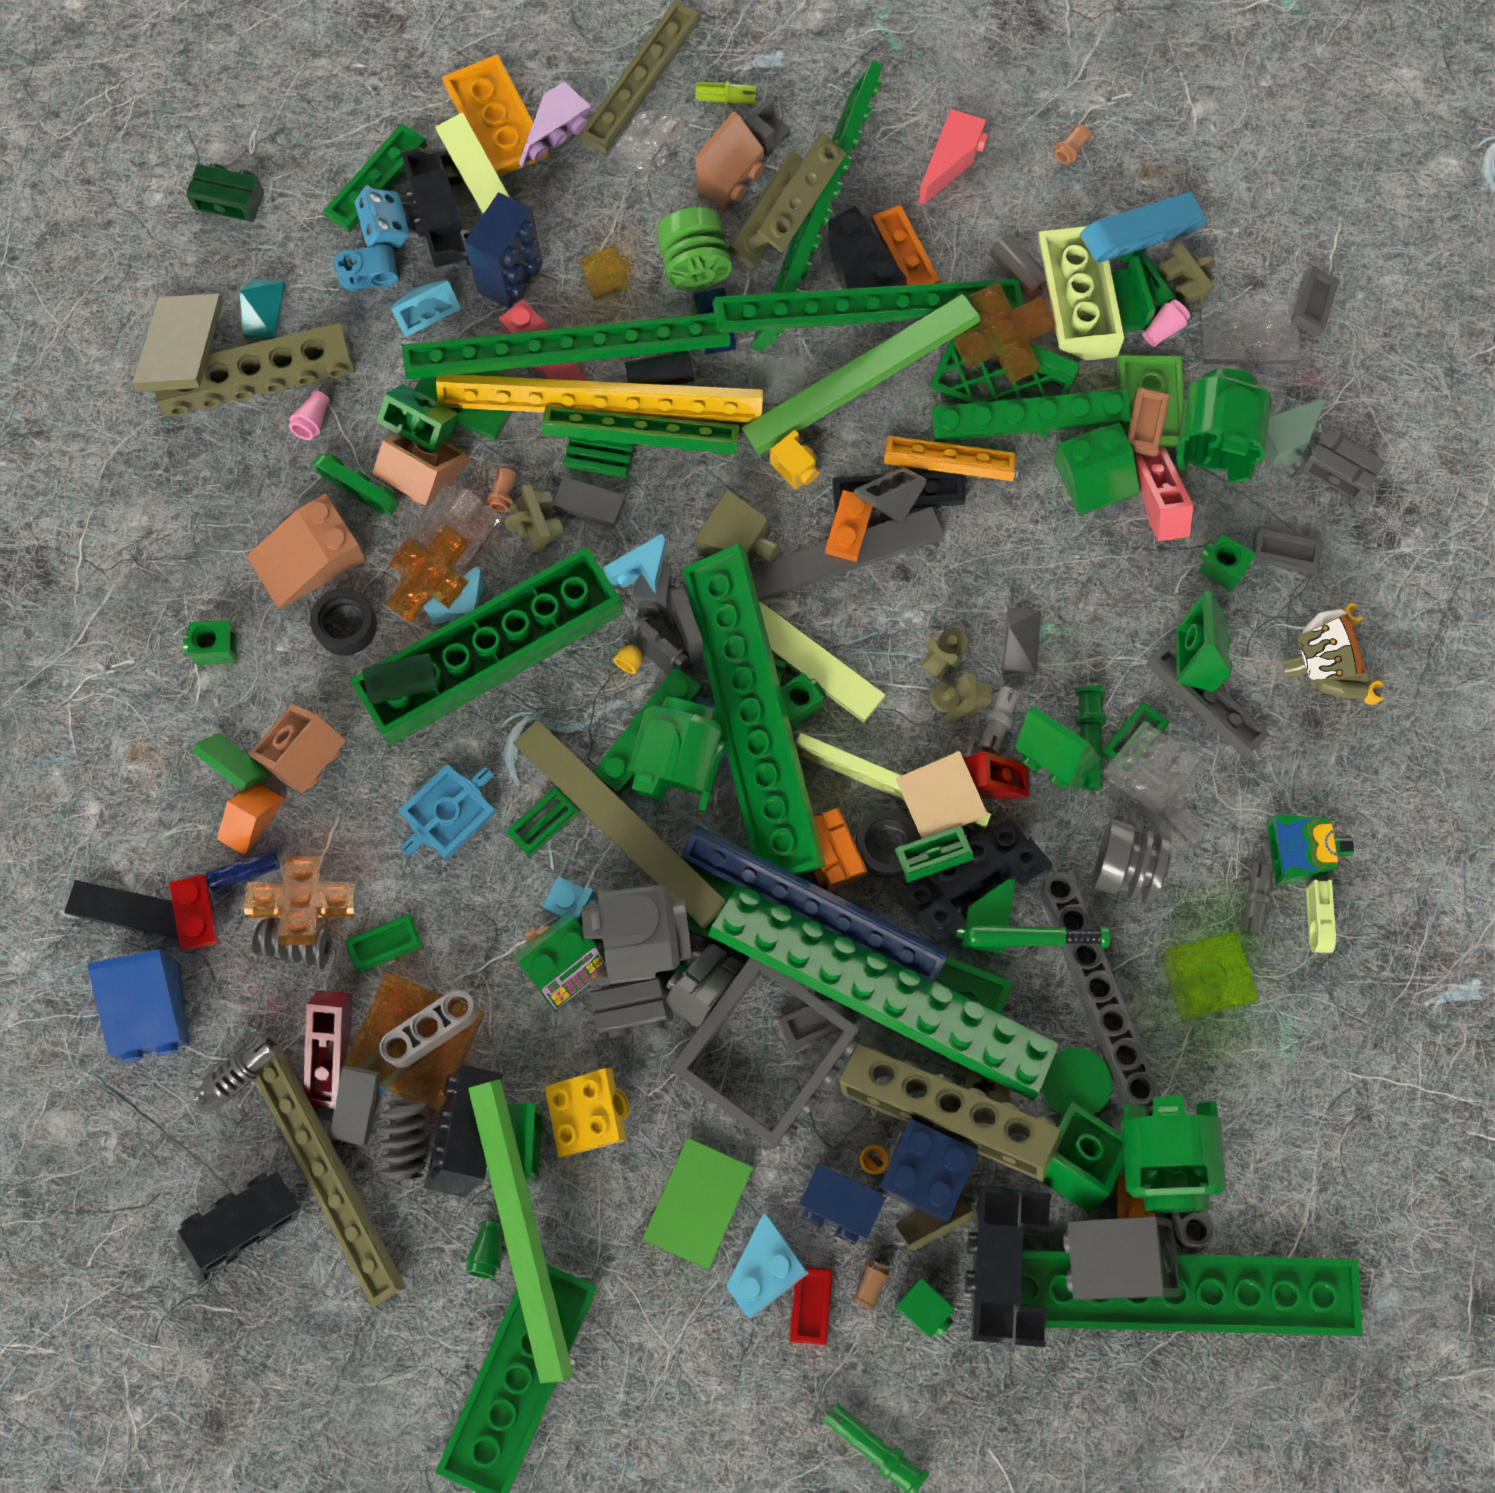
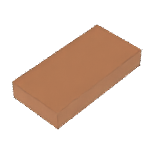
M1138 387L1127 433V439L1133 452L1156 457L1170 394Z

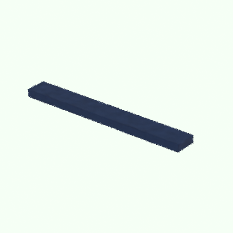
M698 825L692 829L681 858L736 886L752 889L760 897L776 905H784L792 913L808 921L818 922L824 929L840 937H847L856 945L872 953H879L888 961L904 969L913 970L920 977L930 982H935L949 952Z

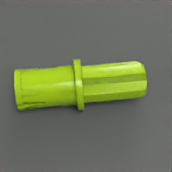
M726 80V84L697 82L695 98L698 101L724 102V106H727L728 103L755 105L756 85L729 84L728 80Z

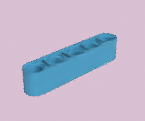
M1187 192L1100 219L1086 227L1080 233V237L1095 263H1101L1192 233L1204 225L1208 218L1194 194Z

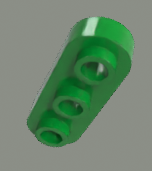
M328 452L326 455L318 453L310 465L313 470L322 478L379 513L390 517L398 507V503L395 501L397 496L392 490L384 485L377 487L370 483V479L358 469H353V471L343 466V462L332 453Z

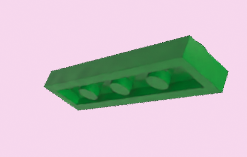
M401 123L323 210L325 217L348 233H351L360 222L355 200L363 188L368 185L371 189L388 191L406 171L401 152L419 147L425 149L428 146L426 138Z
M675 666L596 766L593 773L603 783L621 795L635 777V775L627 772V768L644 711L652 706L662 707L665 697H674L693 702L703 690L702 685Z

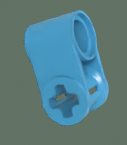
M378 244L367 248L344 250L334 258L333 265L338 273L339 284L347 291L387 287L398 281L394 250L389 245ZM347 258L350 259L351 264L347 263ZM351 277H353L354 283H351V281H350V278H351Z

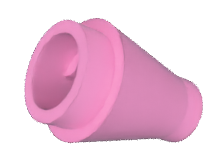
M1177 300L1164 303L1142 335L1151 346L1156 347L1160 342L1186 327L1190 314L1185 306Z
M313 391L310 397L291 415L289 428L297 437L304 440H312L314 436L319 435L326 408L330 402L324 393Z

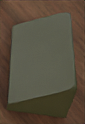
M960 1194L949 1221L942 1222L918 1210L898 1221L895 1226L906 1248L915 1251L972 1220L976 1214Z

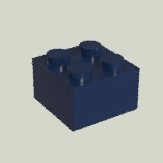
M910 1119L905 1124L877 1191L942 1222L949 1221L978 1154V1150Z
M818 1164L798 1210L804 1212L801 1218L804 1221L818 1228H822L825 1223L837 1229L836 1237L855 1245L857 1240L864 1242L868 1238L886 1197Z

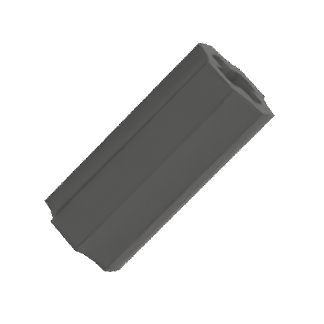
M1006 234L991 248L990 256L1012 279H1019L1020 287L1030 298H1036L1045 292L1048 286L1044 268L1011 234Z

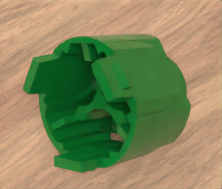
M1220 368L1206 372L1200 379L1189 385L1188 400H1185L1183 403L1179 444L1176 447L1180 471H1186L1188 462L1209 470L1228 471V483L1231 485L1252 480L1255 465L1259 464L1265 456L1271 408L1270 394L1262 386H1258V381L1253 375L1239 369Z
M665 697L662 707L652 706L645 710L627 768V772L635 775L632 789L637 790L638 795L663 802L668 787L699 794L702 797L698 809L706 813L709 803L714 798L712 793L726 748V742L723 741L724 735L719 726L722 713L707 706L674 697Z
M1182 1096L1153 1097V1116H1146L1145 1106L1124 1105V1120L1121 1121L1126 1191L1134 1198H1144L1145 1212L1183 1213L1211 1210L1210 1196L1220 1195L1226 1188L1221 1118L1218 1117L1216 1101L1196 1104V1115H1186Z

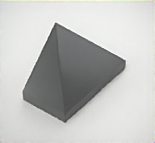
M901 467L855 489V496L902 524L924 488L926 478L905 467Z
M1007 608L1002 672L1036 675L1041 610Z

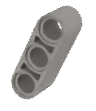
M453 990L388 1032L380 1042L379 1050L381 1056L391 1065L398 1068L412 1065L472 1025L478 1016L479 1008L477 1003L463 990ZM459 1001H467L469 1004L467 1013L461 1017H454L452 1015L453 1005ZM428 1021H436L438 1024L437 1032L431 1037H423L421 1034L423 1025ZM398 1041H406L407 1050L405 1054L399 1058H392V1046Z

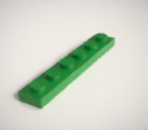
M1128 389L932 407L934 442L1105 427L1119 422L1121 425H1128L1131 421Z
M545 405L541 423V434L552 435L556 438L572 437L582 438L587 441H611L624 445L640 444L649 445L654 448L669 447L685 451H708L716 454H736L739 425L548 405Z

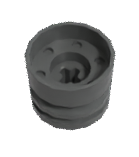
M1111 818L1099 849L1092 888L1116 895L1123 881L1128 882V898L1135 900L1143 886L1142 902L1152 905L1159 890L1164 885L1169 870L1171 835L1161 831L1153 846L1154 830L1147 828L1142 834L1140 841H1134L1135 825Z

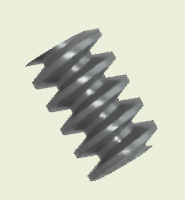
M269 911L266 918L261 920L256 927L251 948L255 954L261 951L268 957L276 954V957L281 960L287 959L289 956L290 961L298 963L303 959L304 964L307 966H312L316 962L317 967L323 969L329 960L332 938L329 935V928L326 923L321 926L319 932H315V922L312 920L308 922L305 929H302L301 918H295L292 926H289L288 915L283 914L279 922L276 923L275 913Z
M418 1100L389 1101L386 1104L390 1105V1109L380 1112L379 1117L390 1120V1124L379 1127V1131L390 1134V1138L380 1141L379 1146L390 1149V1153L379 1156V1161L389 1163L390 1167L380 1170L379 1175L397 1180L420 1178L424 1174L419 1171L426 1167V1162L419 1157L425 1154L426 1147L419 1142L426 1138V1133L419 1128L425 1125L426 1118L418 1113L426 1109V1104Z

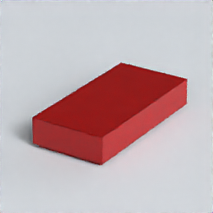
M805 1267L808 1274L794 1284L789 1342L826 1346L833 1270Z

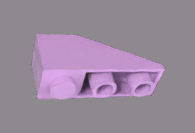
M562 82L543 95L519 161L520 166L523 167L532 160L538 161L547 150L553 146L558 148L567 137L573 133L578 135L588 123L586 117L591 106L565 82Z

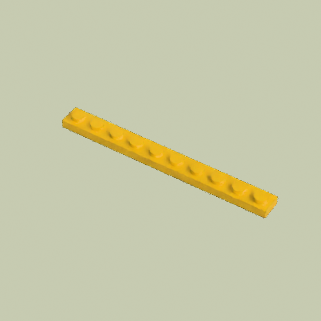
M459 374L437 376L436 379L438 403L448 408L544 412L545 405L674 419L748 423L762 416L763 390Z

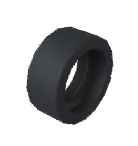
M337 588L326 592L316 600L310 613V626L317 641L325 650L336 655H352L361 652L372 642L377 631V619L370 602L361 593L352 589ZM343 605L357 607L363 616V624L358 632L345 639H335L326 632L324 621L332 610Z
M884 809L872 813L863 820L856 834L855 845L867 872L879 878L891 879L904 875L900 861L888 864L876 860L870 854L867 846L868 837L871 832L878 826L886 824L900 828L905 833L908 844L920 840L921 836L914 821L909 816L897 810ZM920 853L907 857L906 859L908 860L913 857L919 856Z

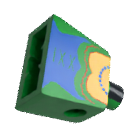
M1275 814L1266 823L1272 866L1275 867V872L1273 873L1275 887L1326 876L1338 868L1337 857L1353 856L1354 854L1352 837L1334 836L1332 822L1329 819Z

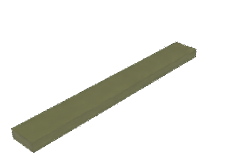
M538 719L513 742L515 747L657 885L663 884L670 889L671 899L684 898L686 913L702 929L722 911L727 902Z
M267 1034L277 1041L278 1044L276 1046L280 1047V1052L259 1068V1073L255 1080L372 1308L379 1306L405 1289L406 1286L275 1034Z

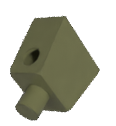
M726 490L694 539L697 553L704 557H709L731 546L741 544L745 546L749 565L756 556L772 562L779 551V544L767 539L770 534L767 518L729 490Z

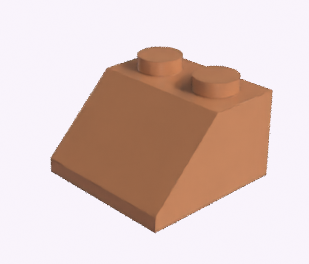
M734 111L696 154L697 191L725 210H728L734 202L737 203L743 198L747 186L752 180H758L765 169L763 147L739 114Z
M395 434L382 441L372 474L380 478L385 485L397 488L407 494L412 501L426 506L444 496L468 463L470 455L449 443L431 452L407 438Z
M291 704L248 756L289 787L303 794L306 789L316 784L320 776L319 774L325 766L339 756L341 747L347 740L318 715Z

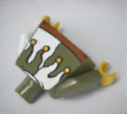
M1350 603L1344 610L1337 609L1318 613L1303 629L1302 635L1297 637L1301 654L1282 659L1287 678L1307 673L1312 688H1318L1322 693L1345 699L1364 700L1370 705L1384 700L1385 697H1378L1373 692V690L1384 686L1381 681H1374L1369 685L1365 684V682H1369V678L1354 628L1361 622L1363 617L1356 618L1351 615L1356 610L1357 605Z

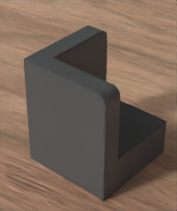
M767 98L744 119V123L763 147L765 156L790 135V128L774 115V101L770 98Z

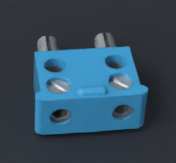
M368 185L363 188L355 200V206L365 243L368 247L384 244L393 248H400L406 240H423V237L419 238L416 229H408L404 214L414 215L416 210L411 211L409 203L401 202L398 192L371 189Z

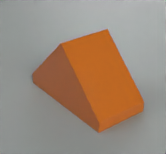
M260 784L243 792L241 791L227 801L217 840L248 857L285 799Z

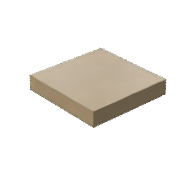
M960 751L896 778L921 839L960 825H966L988 815Z

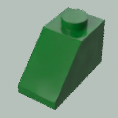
M1007 879L968 907L965 917H963L967 922V927L963 930L962 928L958 929L955 937L961 938L960 948L997 955L1003 954L1006 947H971L967 943V930L972 925L1009 926L1015 880Z

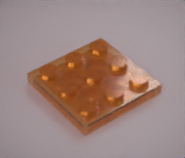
M386 972L344 1066L348 1065L381 1073L379 1087L410 1100L423 1101L426 1107L441 1112L446 1100V1096H443L446 1078L449 1074L452 1075L464 1063L485 1012L478 1009L477 1019L472 1025L412 1065L405 1068L395 1067L381 1056L379 1048L382 1038L388 1032L444 995ZM460 1001L456 1002L452 1008V1015L454 1017L463 1016L467 1013L469 1005ZM426 1022L421 1029L422 1036H433L438 1029L437 1022ZM398 1041L392 1046V1058H399L405 1054L407 1050L406 1041Z

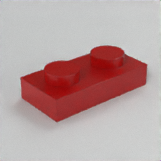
M201 874L169 882L180 949L186 952L219 944L207 876Z

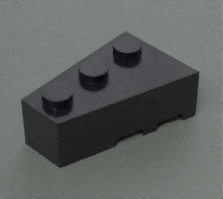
M856 206L829 219L827 241L841 289L906 285L907 277Z
M461 1064L452 1075L449 1074L447 1076L443 1089V1096H446L444 1108L438 1117V1132L423 1189L466 1197L485 1180L487 1163L468 1088L499 1079L502 1082L503 1074Z
M277 1171L270 1176L263 1173L255 1177L246 1185L248 1189L236 1196L233 1192L223 1196L214 1203L215 1208L203 1216L200 1212L195 1213L180 1224L181 1229L177 1230V1250L198 1285L208 1279L206 1272L224 1261L229 1265L238 1259L237 1253L255 1242L257 1244L261 1243L298 1217L300 1207Z

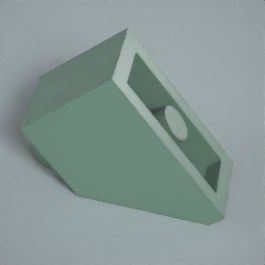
M1322 399L1269 417L1265 457L1270 467L1281 463L1287 466L1295 463L1302 457L1301 454L1310 441L1324 406Z

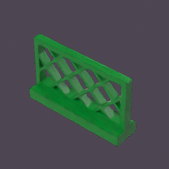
M979 322L951 339L929 385V389L964 404L998 401L1015 394L1016 399H1022L1020 392L1033 387H1037L1040 397H1045L1041 384L1049 381H1055L1064 385L1060 395H1067L1078 376L1080 364ZM962 341L971 345L975 356L958 361L954 351L958 342ZM993 355L1001 358L1004 368L988 374L982 359ZM951 357H952L954 363L948 365V363H949V361H950V359H951ZM978 361L983 376L966 382L961 367ZM1021 368L1029 370L1034 381L1017 387L1012 372ZM957 369L962 384L950 388L939 382L943 373ZM1007 374L1012 389L995 394L990 380ZM986 382L991 396L982 400L973 398L969 387ZM964 389L966 394L959 391ZM1050 431L1033 434L1047 439Z

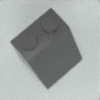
M1160 1217L1067 1222L1068 1231L1064 1232L1063 1239L1065 1251L1067 1254H1070L1071 1269L1067 1270V1286L1069 1291L1073 1292V1299L1091 1300L1180 1296L1173 1220Z

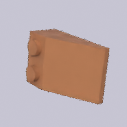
M326 493L297 509L247 555L248 560L279 610L365 561L359 545Z

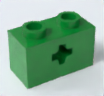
M402 384L385 394L376 423L434 452L450 441L459 413Z

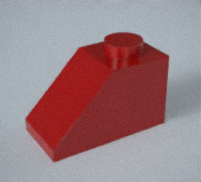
M988 752L963 757L981 799H1024L1030 797L1028 767L1022 762Z

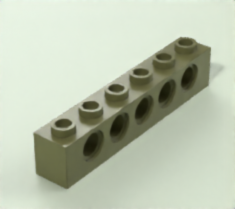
M341 323L211 353L208 355L200 388L155 391L157 403L166 416H181L191 410L214 408L221 403L233 400L244 401L254 395L266 392L277 393L283 390V388L291 386L310 385L316 380L329 377L340 378L346 373L354 372L355 370L346 334ZM322 355L319 359L312 360L313 357ZM291 362L288 366L281 367L284 363ZM259 370L256 374L249 375L252 371ZM227 377L225 381L217 383L221 378Z
M858 1044L839 1079L843 1096L907 1123L910 1119L978 1150V1154L1042 1182L1061 1142V1129L1053 1121L1045 1117L1038 1116L1034 1118L1022 1113V1110L1012 1103L1002 1102L1001 1104L991 1100L984 1092L976 1088L965 1089L960 1087L945 1075H932L922 1071L912 1061H899L891 1058L884 1050L876 1046H869L868 1048ZM882 1076H888L893 1079L887 1084L876 1082ZM914 1090H921L926 1093L921 1098L909 1096V1093ZM954 1104L959 1107V1110L948 1113L943 1111L942 1108L945 1105ZM987 1118L993 1121V1124L989 1127H980L976 1122L979 1119ZM1014 1133H1023L1028 1139L1023 1142H1015L1010 1136Z

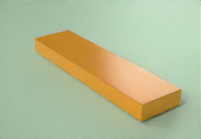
M887 436L883 464L1013 481L1016 453Z

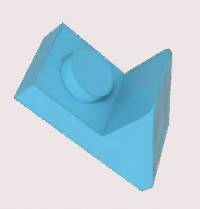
M662 534L656 536L604 567L605 576L614 590L620 586L627 587L633 584L638 579V576L642 574L653 592L657 593L667 553L664 536Z

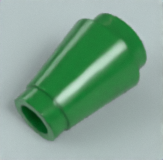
M490 1221L482 1222L481 1228L465 1260L467 1274L483 1279H495L496 1271L501 1270L503 1236L501 1224Z

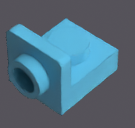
M557 877L542 908L559 918L569 913L582 925L581 911H583V906L598 902L595 901L596 895L593 889L589 887L584 889L561 877Z

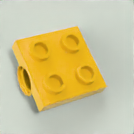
M604 1068L545 1086L558 1158L572 1156L627 1140L623 1120L629 1117V1102L625 1093L621 1089L616 1088L612 1068Z

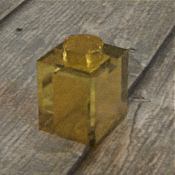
M615 246L580 259L582 276L594 301L629 288L627 275L631 274V268L626 256L620 257Z

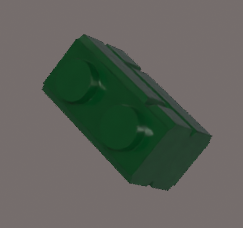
M211 163L209 166L197 164L192 175L193 180L190 181L186 191L193 210L254 222L258 206H260L264 196V190L259 178L248 170H240L238 173L226 170V168L216 163Z

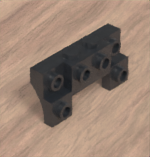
M419 147L401 152L412 191L406 192L411 211L418 210L420 217L415 218L414 222L419 238L426 237L434 267L437 268L463 260L466 261L467 266H470L464 242L473 229L462 228L450 187L465 181L448 151H433Z
M1010 818L986 834L980 831L973 837L971 835L966 836L973 852V860L919 878L897 893L898 903L909 917L915 920L928 933L937 946L941 945L943 939L958 929L962 928L963 930L967 927L966 920L957 909L1007 876V870L1023 887H1026L1028 881L1044 870L1049 871L1052 869V862L1031 837L1027 839Z
M983 1185L978 1187L976 1225L974 1226V1232H968L967 1255H973L972 1270H966L965 1293L971 1294L972 1302L970 1341L1046 1347L1045 1319L1047 1308L1018 1305H1020L1023 1230L1050 1232L1051 1193Z

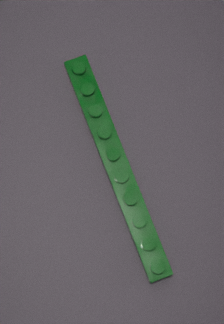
M1019 279L715 297L712 302L718 333L920 320L962 294L979 316L1019 314L1025 309Z
M708 313L402 344L405 377L408 380L730 346V334L718 333L715 314Z

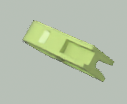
M1314 880L1306 887L1309 945L1312 952L1332 953L1336 944L1332 880Z

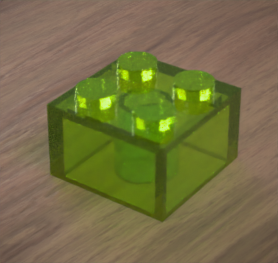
M1237 931L1171 947L1161 955L1182 1024L1246 1008L1259 1000Z

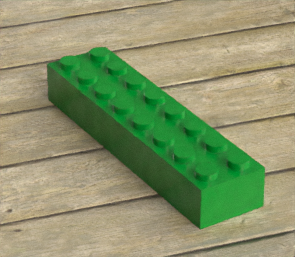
M586 546L349 680L390 747L623 615L621 600Z

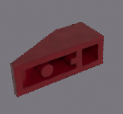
M317 990L306 1004L303 1090L312 1107L335 1108L341 1071L346 1066L352 1021L353 993Z

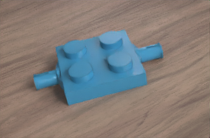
M447 763L398 810V813L410 824L414 832L399 848L410 857L424 843L434 848L447 861L496 814L495 809L483 798L480 789L494 777L492 772L483 766L469 780L459 775Z

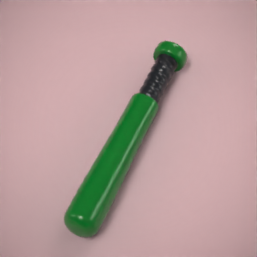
M972 925L967 930V943L971 947L1065 946L1066 943H1097L1100 947L1107 948L1110 946L1111 939L1108 926H1100L1098 930H1065L1064 927Z

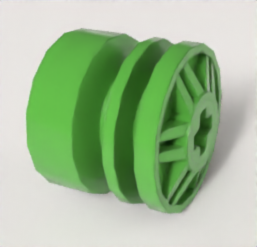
M691 207L671 213L660 221L656 228L660 252L663 255V265L668 284L678 290L696 291L707 289L727 278L732 270L731 259L728 255V247L725 244L721 218L716 211L706 207Z

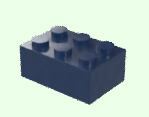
M498 192L464 243L477 293L510 309L515 300H520L524 295L526 284L531 276L537 275L540 271L543 259L541 258L532 208Z

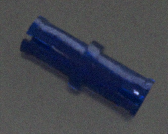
M273 848L246 859L241 856L235 858L234 863L206 871L205 875L208 878L206 880L213 893L240 882L245 885L252 882L254 877L274 870H280V864L277 863L279 859Z

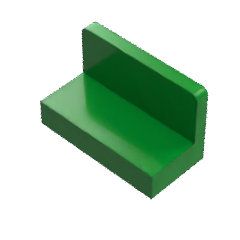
M1136 255L1131 256L1127 269L1111 272L1123 334L1147 329L1155 313V306L1139 256Z

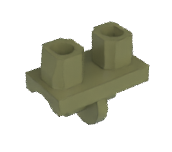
M1182 243L1175 245L1170 257L1160 263L1158 271L1167 283L1177 277L1182 284L1177 286L1175 294L1181 304L1187 305L1196 301L1201 306L1208 301L1207 295L1214 287L1211 281L1215 276L1210 270L1214 267L1215 260L1211 256L1201 259L1197 253L1191 255Z
M531 484L521 487L523 494L516 499V505L509 507L511 515L505 519L504 524L508 531H517L520 538L528 536L534 553L542 552L547 543L561 538L563 527L560 519L545 520L542 513L551 512L553 508L550 492H534Z
M950 627L941 633L939 643L931 637L925 644L930 652L920 666L940 681L951 667L958 671L964 663L958 656L962 655L969 645L967 634L958 627Z
M966 672L952 684L941 682L934 686L930 692V700L934 708L938 711L946 712L943 717V723L953 724L963 716L973 717L976 715L978 706L987 707L991 704V685L976 683V673Z

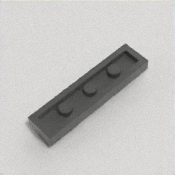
M1171 641L1155 653L1146 663L1158 677L1245 758L1270 735L1220 687L1215 692L1177 683L1176 647Z

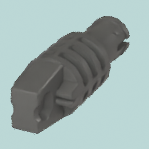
M265 1034L247 1051L235 1053L214 1071L193 1094L199 1109L203 1112L215 1110L231 1100L250 1082L256 1079L259 1068L280 1052V1047L276 1046L278 1044L277 1041L270 1035Z

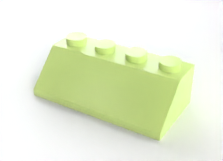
M1086 227L1040 231L1038 238L1059 349L1084 360L1117 357L1124 340V334L1109 260L1095 263L1080 237V233Z

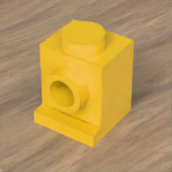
M795 430L770 449V464L795 490L803 484L809 485L818 477L820 472L815 467L816 457L808 446H801L799 444V434Z

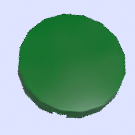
M1081 1047L1065 1048L1055 1053L1040 1093L1046 1105L1058 1115L1062 1116L1071 1102H1074L1090 1114L1095 1115L1100 1112L1109 1100L1112 1091L1111 1074L1105 1062L1094 1052Z

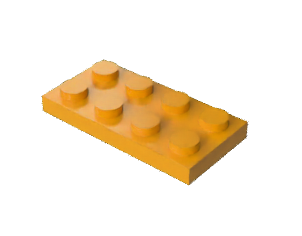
M498 54L443 76V85L458 114L463 112L498 177L522 168L519 165V161L533 121ZM548 150L546 151V153L543 155V157H542L541 159H544V158H546V157H549V156H548ZM532 160V161H530L529 163H527L526 165H524L523 167H525V166H527V165H529V164H532V163H534V162H537V161Z

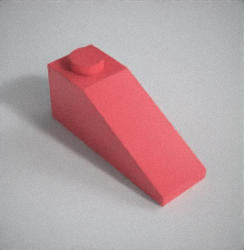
M950 109L922 181L918 203L926 204L973 164L978 151L983 153L989 135L984 133L985 119Z
M521 300L498 318L502 334L550 330L544 320L524 300ZM575 362L532 367L542 379L588 381Z
M1165 446L1159 447L1156 457L1133 452L1148 521L1157 541L1190 537L1193 503Z

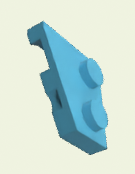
M764 1214L758 1222L726 1286L746 1317L750 1319L808 1274L806 1268L767 1214Z

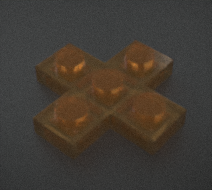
M999 282L969 295L970 304L980 316V325L953 338V342L966 369L997 356L1010 384L1039 371L1040 364L1028 341L1056 327V323L1043 297L1041 296L1012 310Z
M444 524L426 550L410 539H407L388 564L405 578L385 604L410 623L423 609V606L431 596L449 609L469 582L452 570V567L462 557L471 542L446 524Z
M285 856L283 882H247L244 907L245 918H280L279 945H316L318 917H354L355 882H320L321 856Z

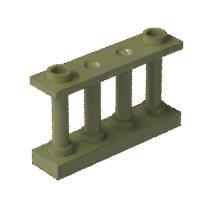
M823 132L818 136L804 159L794 150L790 152L728 245V251L749 269L756 266L769 244L774 246L779 252H783L843 160L846 152Z

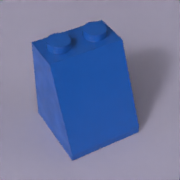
M159 949L88 963L89 976L109 1055L121 1059V1062L127 1063L142 1060L143 1054L156 1052L157 1055L175 1054L179 1052L178 1047L190 1045L181 969L178 961Z

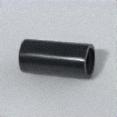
M689 351L671 352L625 362L628 383L678 385L694 381Z

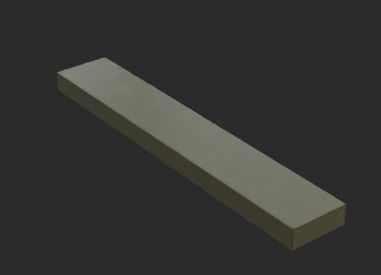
M676 0L672 3L592 115L586 127L580 132L579 138L581 142L604 154L608 152L700 22V12Z

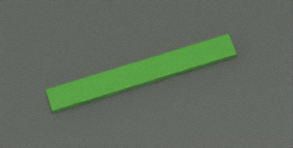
M962 294L743 426L741 429L759 456L774 447L794 430L799 432L981 322L980 316Z
M499 1079L469 1087L540 1383L565 1381L573 1377V1371L502 1082Z

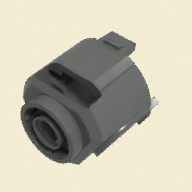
M663 884L598 892L599 903L583 906L581 913L584 939L603 938L607 973L591 975V986H609V984L653 979L656 978V972L674 970L680 964V960L692 959L684 898L671 899L670 889Z

